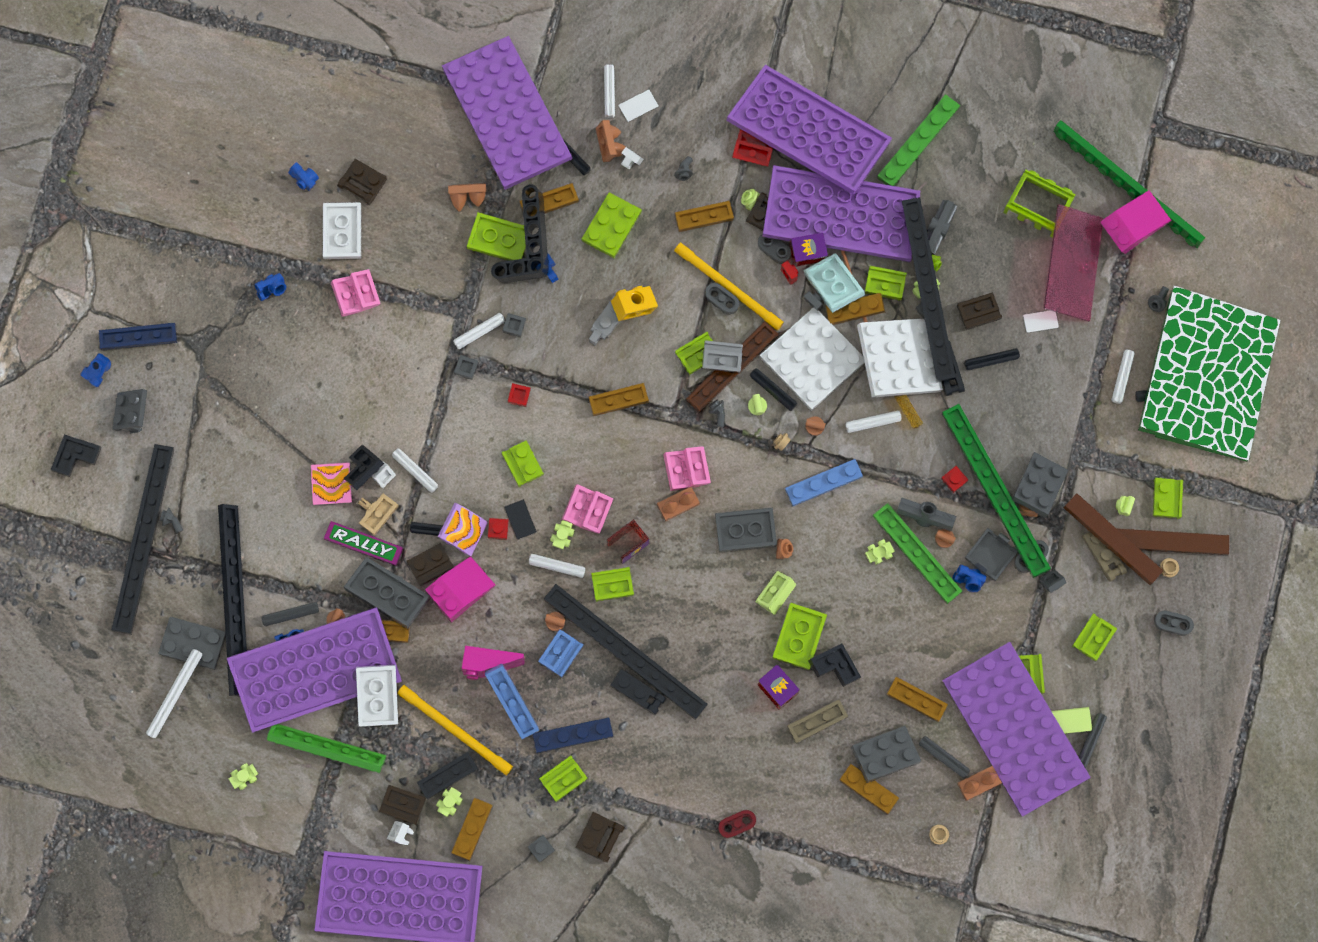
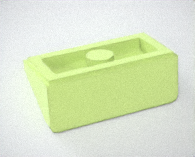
M777 571L755 602L775 615L795 588L796 583L792 578Z
M1089 707L1052 711L1065 734L1092 730Z

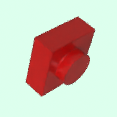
M788 261L781 264L780 270L789 284L792 285L797 282V274H799L797 268Z
M512 383L508 403L527 407L531 387Z
M957 466L941 478L953 493L968 482V478Z
M489 518L488 539L507 540L509 519Z

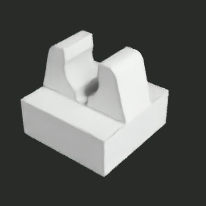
M627 147L622 151V154L626 157L621 164L627 169H630L634 163L640 165L644 160Z
M384 461L379 470L371 476L381 488H384L396 476Z
M395 821L387 839L395 843L408 845L409 842L404 837L406 833L413 835L414 832L409 828V825Z

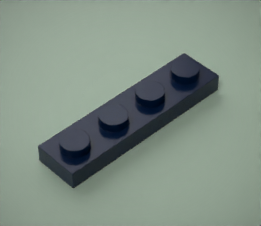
M165 323L99 330L100 349L110 350L177 343L176 324Z
M609 717L533 733L537 754L613 738Z

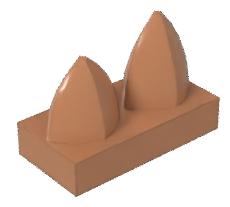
M602 120L596 127V133L603 162H610L614 157L623 155L622 151L626 146L614 142V139L621 134V131L617 127L610 125L609 120Z
M486 183L448 185V193L450 194L452 204L459 212L465 205L467 193H469L471 201L477 207L484 201Z
M692 487L657 503L665 522L700 505Z
M993 766L957 784L965 800L968 801L1000 785L1002 782Z

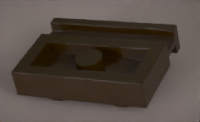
M993 292L957 303V308L966 330L1002 319Z
M441 543L407 560V564L419 586L454 568Z
M388 785L379 813L417 825L426 798Z

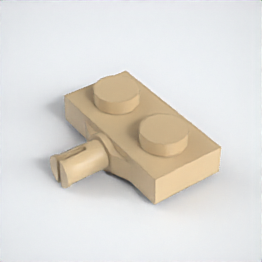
M384 493L372 504L361 498L358 504L367 511L359 524L375 536L399 505Z

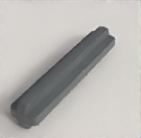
M317 602L270 613L262 616V623L264 626H269L319 612Z
M1102 713L1096 715L1092 724V730L1089 731L1079 755V759L1085 768L1107 720V716Z
M927 736L920 740L919 745L959 776L965 778L969 774L970 769Z

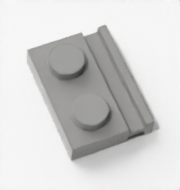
M705 340L702 369L740 373L743 344Z

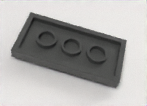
M368 557L363 560L344 586L347 592L371 607H377L379 612L407 629L430 600L428 594Z

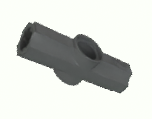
M949 200L942 201L936 216L932 218L927 229L932 255L936 254L942 239L944 240L951 225L950 222L957 210V206Z
M901 498L896 512L916 519V522L922 527L934 525L948 531H952L957 517L937 510L936 505L931 502L920 504L905 498Z

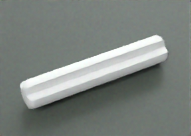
M605 65V117L614 118V65Z
M498 313L454 339L456 348L461 349L505 322L503 315Z
M1126 349L1123 353L1112 396L1113 403L1121 404L1123 401L1135 354L1132 350Z
M894 411L846 422V430L848 433L900 422L901 413L900 411Z
M398 448L393 452V458L429 492L433 493L438 488V484L402 450Z
M531 554L529 558V564L580 578H583L585 574V567L535 554Z

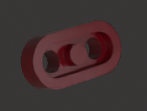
M743 810L729 816L719 823V834L729 839L751 830L756 824V816L750 810ZM744 817L749 818L750 822L748 824L742 822ZM726 825L731 826L732 830L730 832L724 830Z

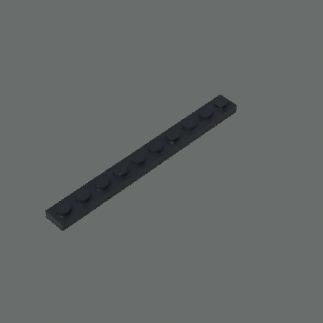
M918 197L903 200V211L937 383L956 379L921 199Z
M154 444L111 629L114 632L132 635L174 454V447Z
M220 504L218 505L226 652L227 657L247 651L239 513L237 505ZM227 661L229 696L240 697Z
M555 584L545 596L544 601L693 719L696 720L708 706L704 700L560 586Z

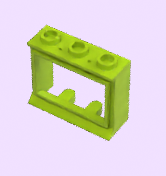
M1025 169L1003 213L1007 214L1008 210L1018 214V220L1024 221L1026 218L1035 223L1034 228L1041 230L1044 227L1052 231L1050 237L1053 238L1076 194L1066 187L1062 188L1056 185L1053 180L1040 177L1035 171ZM1025 180L1067 201L1056 223L1014 202Z

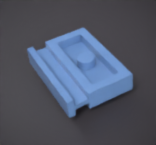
M559 630L538 663L562 678L582 649L583 644L564 631Z

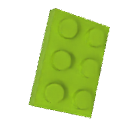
M609 192L583 235L582 242L615 258L640 216L642 209Z
M478 212L467 243V249L507 261L523 259L526 250L524 225Z
M790 603L772 658L810 670L811 665L808 661L814 657L827 614Z

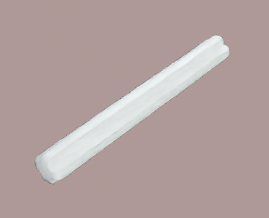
M196 649L191 651L146 732L148 736L156 738L202 657L200 651Z

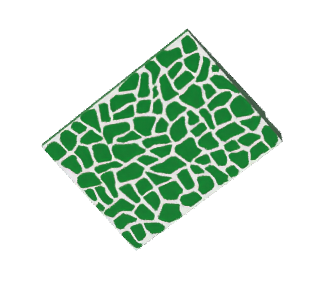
M1173 286L1138 431L1153 434L1156 438L1248 462L1280 320Z

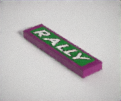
M333 521L330 522L324 536L326 541L394 566L397 565L403 550L401 546Z

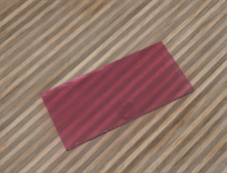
M1060 204L1057 205L1043 309L1087 322L1090 321L1103 226L1101 224L1102 217Z

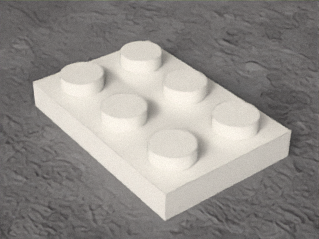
M323 203V259H361V203Z
M396 666L356 667L358 725L398 724Z

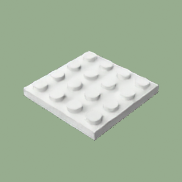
M815 307L759 356L811 411L865 363L863 355Z
M925 318L863 322L857 325L872 397L936 393L943 390L942 383H937Z

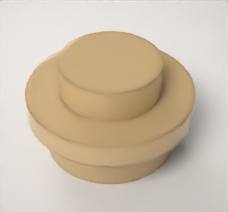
M780 433L773 441L775 449L782 451L791 440L787 433L783 435Z
M1172 558L1164 559L1160 564V568L1163 570L1162 575L1165 577H1174L1179 572V564Z
M943 825L933 826L929 832L930 840L937 845L944 844L949 838L948 829Z

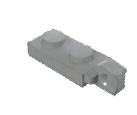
M611 301L590 330L593 333L589 338V342L594 346L601 338L604 340L606 337L608 338L620 322Z

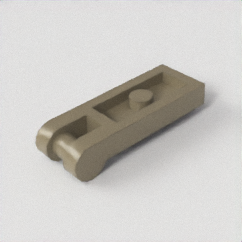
M1091 532L1082 536L1109 582L1115 580L1116 576H1122L1127 573L1120 559ZM1114 564L1115 569L1111 570L1108 566Z

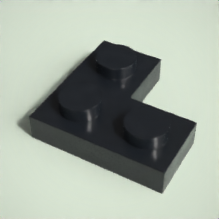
M64 434L51 471L70 477L77 460L95 465L101 451V446Z
M362 444L349 457L356 467L344 480L357 491L384 463Z
M843 644L837 645L808 661L817 678L834 670L843 687L861 678Z

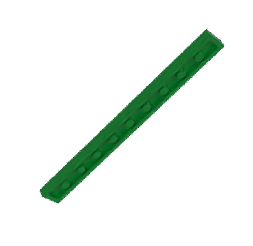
M1062 120L1057 123L1053 131L1056 137L1061 141L1067 142L1074 152H1079L1083 155L1089 164H1094L1101 174L1110 177L1117 187H1122L1126 190L1132 199H1136L1148 191ZM1156 198L1172 220L1167 223L1171 230L1185 238L1187 244L1198 248L1206 237Z
M960 404L943 411L942 416L1031 576L1035 578L1051 569Z

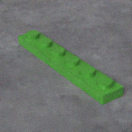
M945 94L878 174L877 178L885 185L895 186L956 113L960 105Z
M888 503L873 514L874 519L946 604L962 593L961 588Z
M280 724L273 725L267 736L268 741L276 744H282L378 773L381 772L386 760V755Z

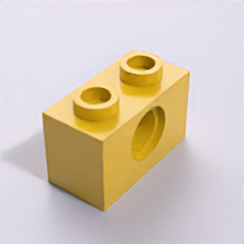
M637 286L630 291H626V289L620 290L611 300L618 321L651 314L658 307L650 286Z

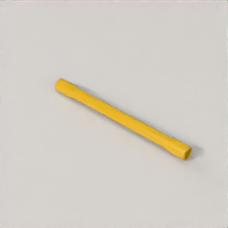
M680 242L676 246L674 252L735 295L739 301L763 318L775 330L778 331L784 321L740 290L696 256L684 244Z
M403 685L399 689L397 694L417 707L489 761L504 775H508L513 768L510 763L470 736L422 700L407 686Z

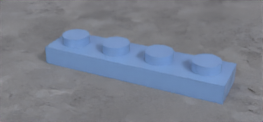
M853 459L786 487L785 491L793 507L862 478L863 475L856 459Z
M500 664L486 671L485 676L521 739L539 731L538 725L504 665Z

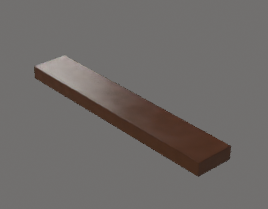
M766 321L742 343L741 372L778 336V333ZM715 370L686 398V401L700 413L740 373Z
M1076 493L1063 507L1149 585L1153 584L1163 572L1155 562L1079 494Z
M1118 529L1140 550L1229 555V535Z

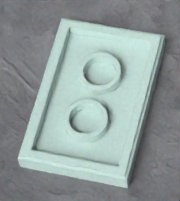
M836 253L803 270L804 275L832 313L865 295L864 290Z

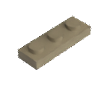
M837 700L787 725V728L797 744L848 718V715L840 700Z

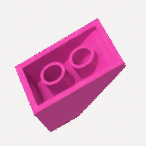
M1149 190L1103 219L1101 224L1121 252L1126 254L1172 220Z
M470 556L439 577L425 589V592L452 623L496 585Z
M465 646L462 672L463 675L467 676V679L478 680V677H486V671L500 664H503L506 670L524 665V654Z

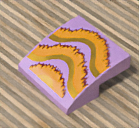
M454 503L438 538L448 545L454 546L465 555L472 556L488 522L465 507Z

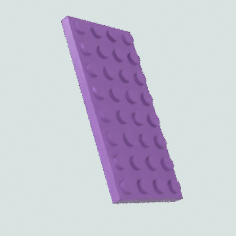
M509 36L442 65V69L504 190L572 160V155Z
M764 65L726 120L853 195L857 192L892 140L890 136L767 65Z
M773 165L762 237L791 241V238L823 233L826 248L910 262L912 251L902 201L920 197L921 191L863 181L857 192L853 195L815 172Z
M377 607L227 657L252 732L357 697L356 667L395 665L396 683L402 682Z
M1011 642L942 680L1022 817L1091 778Z
M324 851L314 931L421 942H475L483 866Z

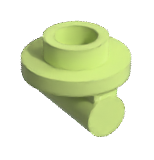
M754 189L746 190L742 194L741 203L746 206V209L751 211L760 193Z
M755 394L748 403V409L753 415H762L767 409V403L764 398L760 397V394Z
M1121 496L1116 502L1118 513L1130 516L1135 498L1132 496Z

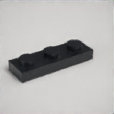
M467 752L418 781L417 784L428 800L477 771L478 768Z

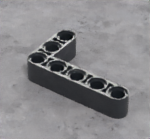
M533 184L526 185L522 190L526 258L495 263L491 268V274L501 283L542 278L549 271L543 193ZM532 192H536L533 198H529ZM537 210L536 215L531 216L532 211ZM535 228H539L538 232L532 235V231ZM540 246L539 251L533 253L534 248ZM541 264V268L535 271V267ZM523 267L522 272L517 274V269ZM505 269V273L499 276V272Z

